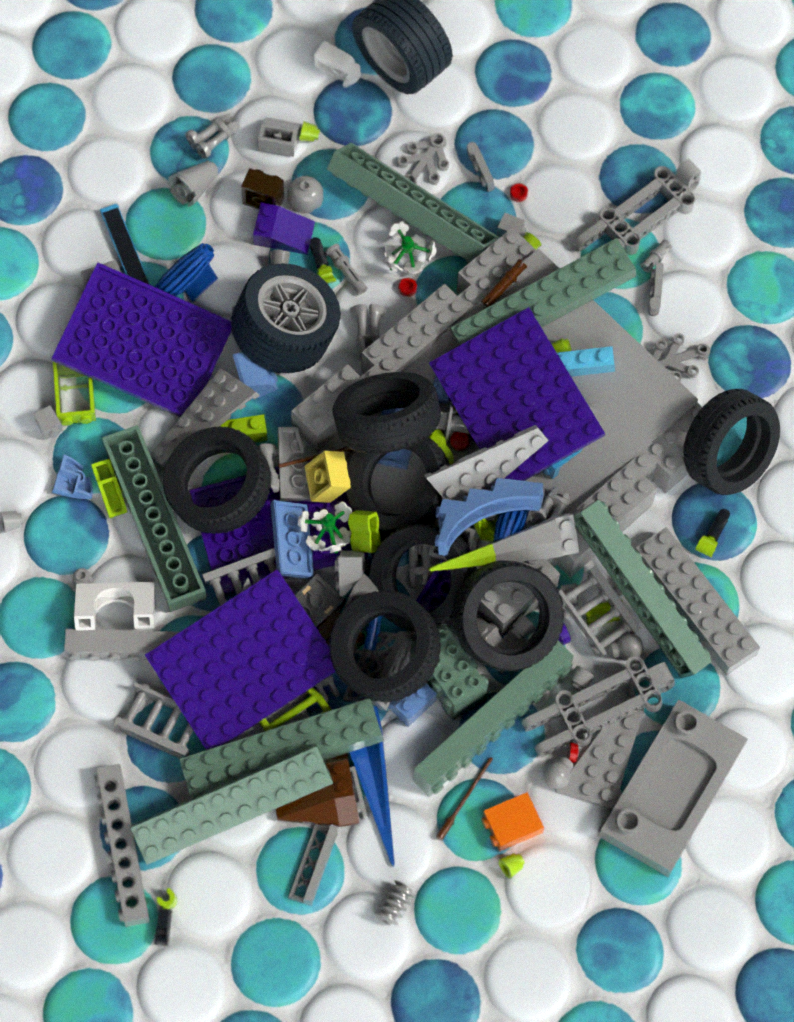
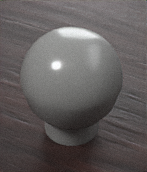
M625 634L618 639V642L611 643L614 658L622 657L628 660L632 656L640 657L643 652V642L635 634Z
M560 757L558 761L546 766L543 774L546 784L553 789H561L567 786L571 778L573 763L565 757Z

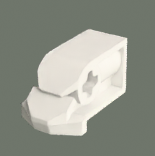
M325 41L316 51L315 67L343 81L344 87L356 83L361 77L360 65L358 63L355 64L354 59L348 53Z

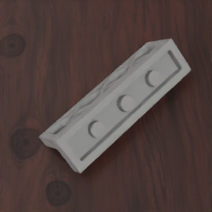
M315 824L289 899L312 906L339 832L338 826L331 824L329 828ZM318 830L327 832L325 841L320 843L316 838ZM319 848L321 852L319 858L312 862L309 856L310 851ZM312 866L314 870L313 875L305 880L302 874L303 870ZM303 885L307 889L304 898L295 895L296 889Z

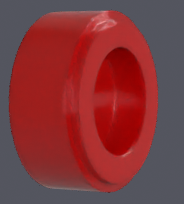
M521 183L514 184L510 188L511 199L515 202L525 201L528 197V188Z
M412 278L402 279L398 285L399 293L404 297L413 296L417 291L415 280Z
M455 432L450 438L452 448L456 451L466 450L470 444L469 436L465 433Z
M570 742L567 750V759L575 763L578 757L579 746L577 743Z

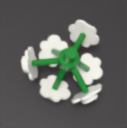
M402 221L392 224L389 235L394 240L401 237L402 243L398 248L396 244L385 245L384 256L388 262L387 266L391 271L394 270L395 272L397 270H404V272L409 274H416L422 271L424 263L414 260L413 255L418 256L420 252H426L425 259L430 261L431 257L434 258L436 254L435 242L431 241L429 246L425 248L426 239L424 237H420L418 234H415L413 237H405L406 231L409 230L407 224H404ZM404 253H408L410 262L405 263L404 269H401L397 264L401 261Z
M345 502L335 505L334 517L333 514L323 509L320 512H314V518L309 520L308 511H302V515L298 518V526L301 527V531L307 532L308 524H311L313 527H316L317 531H320L318 536H307L305 543L312 550L322 552L330 550V553L337 554L339 551H342L341 547L346 546L350 542L351 531H348L345 527L338 530L335 526V520L341 519L345 523L352 512ZM325 531L329 532L332 546L325 548L326 543L321 541Z

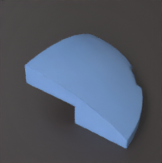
M63 455L52 493L71 498L91 499L93 496V485L90 477H85L82 471L84 467L73 458Z

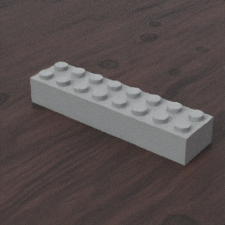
M667 527L635 547V550L641 554L645 566H648L653 571L654 579L664 587V593L668 599L675 603L678 613L687 620L689 629L697 634L699 642L708 650L710 656L726 676L758 654L760 646Z

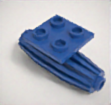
M201 243L184 254L163 274L155 288L175 297L185 290L191 301L194 302L218 279L209 264L214 258L213 248L209 244Z
M530 510L500 513L495 524L493 543L522 531Z

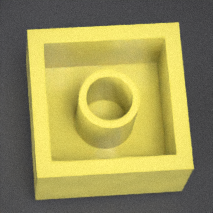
M323 451L304 466L311 502L331 503L351 488L344 452Z

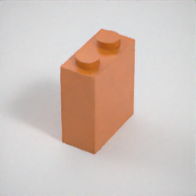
M528 792L484 810L483 818H481L485 829L489 828L492 845L494 847L497 846L499 852L542 834L544 831L542 821Z

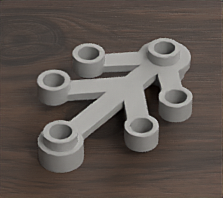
M435 133L427 141L410 142L407 145V152L411 156H400L398 158V166L406 168L410 163H419L411 174H406L404 177L417 184V178L427 165L430 174L429 183L432 185L439 183L440 175L436 171L432 158L435 152L439 158V170L447 171L449 168V161L446 159L443 150L446 146V138L442 134ZM428 148L425 153L416 154L419 149Z
M677 333L673 337V344L666 359L659 361L661 353L667 348V342L664 339H659L656 342L653 357L664 367L678 370L671 373L673 376L679 377L677 380L681 381L682 375L680 372L687 374L690 378H695L699 373L698 367L695 365L686 366L680 362L695 357L699 360H706L710 355V347L702 343L697 345L694 350L676 355L679 347L683 345L685 340L682 334ZM676 338H680L682 341L678 342ZM690 370H695L696 373L692 374Z

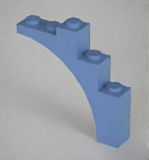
M497 478L495 486L492 485L490 491L470 488L468 496H464L463 501L442 499L441 506H438L436 510V518H439L440 535H436L435 546L438 547L439 555L447 556L456 538L468 527L482 519L509 511H540L543 501V483Z

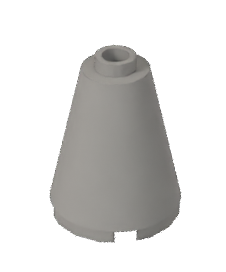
M205 161L172 174L168 178V184L171 183L172 187L170 189L171 194L182 205L188 204L187 207L194 205L217 177L218 168L216 164Z

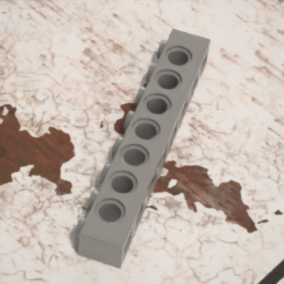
M116 764L96 768L97 775H94L95 786L100 787L101 794H97L99 806L104 808V813H101L102 824L107 825L108 832H104L106 844L111 846V851H108L110 864L114 863L115 870L111 871L113 883L117 882L118 890H115L116 901L121 902L122 909L118 910L120 922L124 921L126 927L149 923L135 839L131 831L132 823L121 766ZM108 785L116 786L111 792L105 790ZM111 804H118L119 808L112 811L109 809V806ZM117 822L123 824L118 830L112 828ZM118 842L126 843L124 848H116ZM122 861L130 862L127 868H121L119 864ZM126 880L133 881V885L129 888L124 887L123 883ZM131 899L137 901L134 907H128L126 903Z

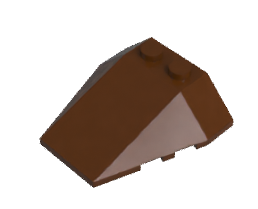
M347 753L324 760L333 779V784L276 808L277 820L297 823L313 822L316 825L332 824L338 827L359 824Z

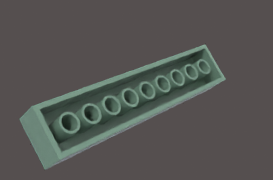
M352 142L334 151L327 170L332 172L333 176L343 179L349 186L360 190L364 196L372 198L378 205L386 207L395 216H400L409 225L417 227L423 234L434 238L438 244L445 245L451 249L452 253L465 258L468 263L499 239L495 234Z
M618 238L454 325L451 327L452 335L458 346L528 307L542 328L635 278L636 268Z
M136 425L103 437L104 449L108 459H110L114 474L169 611L173 612L207 599L205 588L174 512L166 500L163 485L139 426Z
M597 500L573 515L575 527L681 679L695 675L712 662L710 653L698 642L697 634L689 629L687 620L678 613L675 603L668 599L664 593V587L654 579L653 571L648 566H645L641 554L631 546L630 538L620 530L618 521L610 516L606 504Z
M557 641V644L553 646V650L547 656H544L542 661H539L536 665L533 664L532 667L526 668L417 765L414 768L413 781L429 797L433 793L437 795L444 788L443 784L448 780L451 782L458 775L457 772L462 767L464 769L472 763V758L476 754L479 756L487 749L486 745L488 743H494L501 736L500 733L505 728L508 730L514 725V720L519 715L523 717L529 711L528 707L532 703L537 704L543 698L542 694L547 690L549 692L553 690L561 677L564 679L571 673L574 655Z
M369 698L181 758L180 763L191 798H194L315 744L318 745L323 759L327 760L383 742L384 739L372 701Z
M315 744L132 824L131 831L148 865L333 784V779L318 745Z

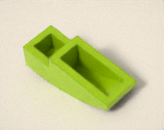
M110 459L91 464L109 518L128 513Z

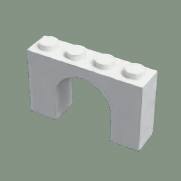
M154 582L76 584L75 630H95L98 610L102 606L113 602L125 603L134 609L135 629L154 628Z

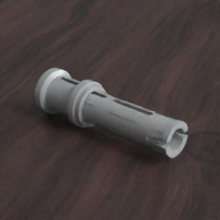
M334 244L330 246L325 254L332 259L334 267L341 270L358 295L366 292L368 288L349 264V258L342 253L340 245Z

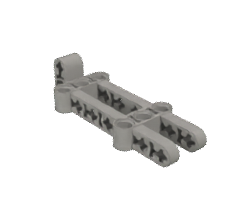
M686 159L680 164L676 175L665 166L657 167L653 181L616 209L612 207L602 208L598 222L575 239L574 246L579 251H582L601 236L607 234L612 240L618 238L628 255L636 254L639 249L640 240L678 211L682 214L691 213L695 202V196L691 191L699 184L702 171L690 159ZM659 193L669 201L634 228L624 220Z
M632 656L626 662L627 669L574 695L566 690L558 692L555 697V704L521 721L525 731L528 732L562 716L568 730L536 745L534 749L538 757H544L569 745L570 742H575L581 747L587 746L591 742V733L643 708L650 712L659 711L662 707V696L660 693L667 692L675 686L674 678L666 663L663 662L647 669L640 657ZM636 663L641 667L635 671L630 668L632 664ZM645 680L650 684L643 688L639 685L641 681ZM630 682L633 683L639 694L638 696L585 721L579 707ZM654 697L659 701L657 704L651 705L648 703V700ZM562 698H568L570 700V702L567 705H562L559 703V701ZM571 715L579 717L576 722H570L568 718ZM580 732L587 733L585 739H578L577 735Z

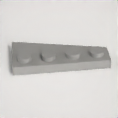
M278 427L279 464L305 458L298 428ZM308 461L279 468L280 501H311L304 467L308 464Z

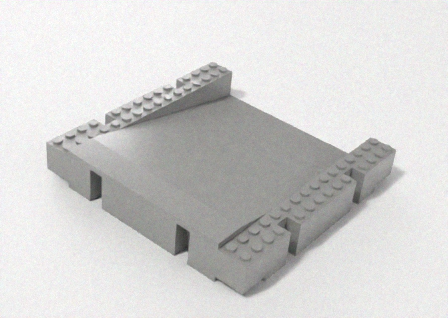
M511 228L458 272V296L448 286L442 285L362 352L361 372L363 375L361 377L347 364L291 411L292 427L298 428L299 434L317 451V454H321L323 451L344 448L346 445L338 437L332 413L333 404L344 389L364 378L389 372L415 373L424 376L434 383L435 374L429 362L458 347L452 335L451 327L487 308L486 304L484 305L481 300L504 276V272L506 270L509 271L518 259L522 260V264L525 263L527 268L495 303L560 268L540 249L536 250L517 231ZM592 300L547 324L542 329L550 343L561 338H568L572 351L613 346L615 372L572 377L588 406L597 408L595 417L606 436L584 447L579 454L561 466L558 476L554 479L541 471L525 481L543 483L545 493L553 487L559 488L557 495L560 497L564 496L565 492L569 493L570 504L562 515L568 513L575 515L587 505L597 500L604 502L609 509L608 513L618 521L620 530L623 532L653 505L657 487L651 483L652 481L666 494L689 474L683 457L684 442L688 429L702 406L698 403L696 396ZM449 400V404L439 403L440 411L448 413L450 404H452ZM382 411L371 416H381ZM449 434L446 446L451 450L454 462L474 452L476 443L470 434H467L470 440L469 447L464 451H456L452 448L450 443L452 435ZM354 451L352 453L344 452L347 465ZM411 453L407 470L380 464L376 465L371 478V493L375 504L383 511L390 514H403L416 506L422 498L427 482L424 476L426 468L423 460L417 454ZM550 509L546 520L551 517L553 510ZM439 518L431 525H438ZM576 528L579 552L557 558L521 561V563L534 567L544 573L557 588L560 573L554 568L556 565L571 578L596 555ZM422 544L419 545V549H418V557H419L421 560H422ZM431 556V566L439 564L442 559ZM505 582L495 585L484 595L478 606L477 613L487 623L495 624L502 637L512 628L511 626L521 614L526 616L532 613L539 606V603L532 591L526 586L515 582Z

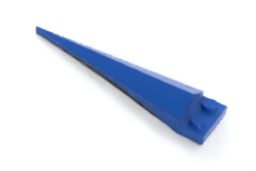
M375 706V707H374L375 714H376V717H377V720H378V723H379V726H380V730H381V733H382V736H383V730H382V725H381V721H380V717H379L378 708H377V706ZM383 741L349 753L391 865L394 867L395 860Z

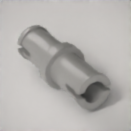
M662 240L656 249L650 251L649 256L640 265L645 272L649 273L656 265V262L660 263L663 260V256L672 248L671 244L667 247L670 242Z

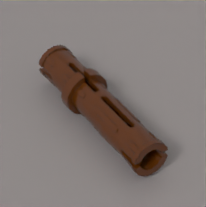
M518 259L509 271L506 270L504 272V276L481 302L484 305L486 304L487 308L493 305L506 289L517 281L516 278L527 268V265L525 263L522 264V260Z

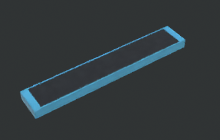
M118 204L100 209L125 274L150 285Z

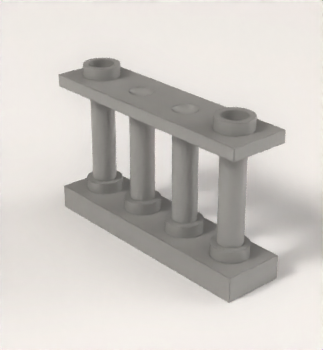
M275 548L202 574L205 583L209 582L210 585H213L220 606L227 602L220 585V578L228 575V578H231L236 594H240L243 589L238 577L240 570L246 569V571H249L253 584L260 581L256 570L258 568L257 564L262 562L265 565L267 564L270 574L277 570L275 565Z
M595 565L587 571L588 576L586 580L566 594L560 590L558 595L562 598V608H566L591 643L590 648L596 656L603 657L607 654L604 650L606 646L626 632L635 634L641 627ZM591 585H596L600 590L598 592L599 595L576 610L570 600ZM602 601H607L611 606L610 611L587 626L581 616ZM613 617H619L623 622L622 626L599 642L592 632Z
M135 682L134 690L138 695L127 716L123 717V719L117 716L114 722L115 729L179 759L189 756V749L186 744L193 733L189 723L179 742L174 743L168 737L180 713H182L175 701L151 690L152 688L145 683L140 685ZM145 697L156 701L144 725H135L133 719ZM165 705L174 709L162 733L157 735L151 732V727L162 706Z

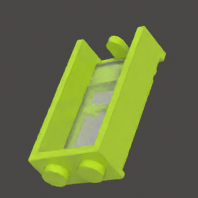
M53 361L56 416L61 424L68 426L73 423L89 424L92 421H96L93 379Z

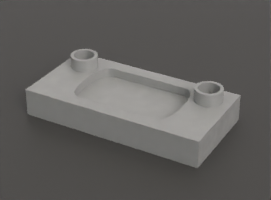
M678 699L603 825L599 837L669 877L745 747L748 738Z

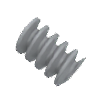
M395 880L396 885L390 887L392 892L386 894L388 899L382 900L384 906L380 905L378 907L380 913H374V916L379 921L389 926L391 924H399L395 917L402 918L403 916L399 911H407L403 904H411L408 896L415 898L412 890L398 880Z

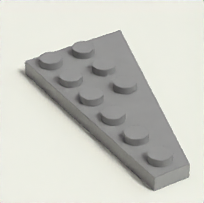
M220 368L150 454L151 458L165 468L169 456L185 438L205 428L219 427L230 419L233 412L237 409L242 410L246 407L245 403L252 398L255 400L260 395Z
M534 425L514 434V437L508 440L498 441L496 445L488 449L485 447L458 459V462L450 466L445 465L440 467L439 471L432 474L429 472L424 476L444 499L463 501L464 496H468L470 488L490 491L491 486H495L497 478L504 479L549 440Z
M628 694L623 702L632 699L635 696ZM644 708L604 727L571 770V778L568 785L557 789L556 793L613 810Z

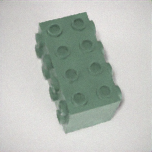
M441 624L437 626L441 639L440 658L434 673L431 675L432 677L427 680V684L437 693L436 698L442 704L443 710L454 721L486 701L489 682L484 674L480 675L474 659H469L465 648L458 643L454 630L451 627H447L446 624ZM416 640L411 642L410 660L415 651Z

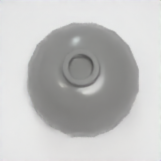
M298 177L291 182L288 188V202L297 212L311 213L316 208H320L324 201L323 188L320 182L313 177Z

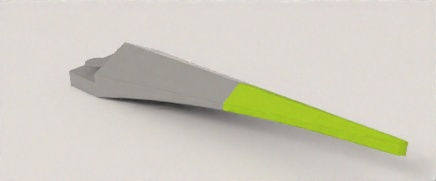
M572 513L551 517L499 541L431 566L428 570L437 571L483 566L501 560L520 562L557 558L579 552L574 516Z

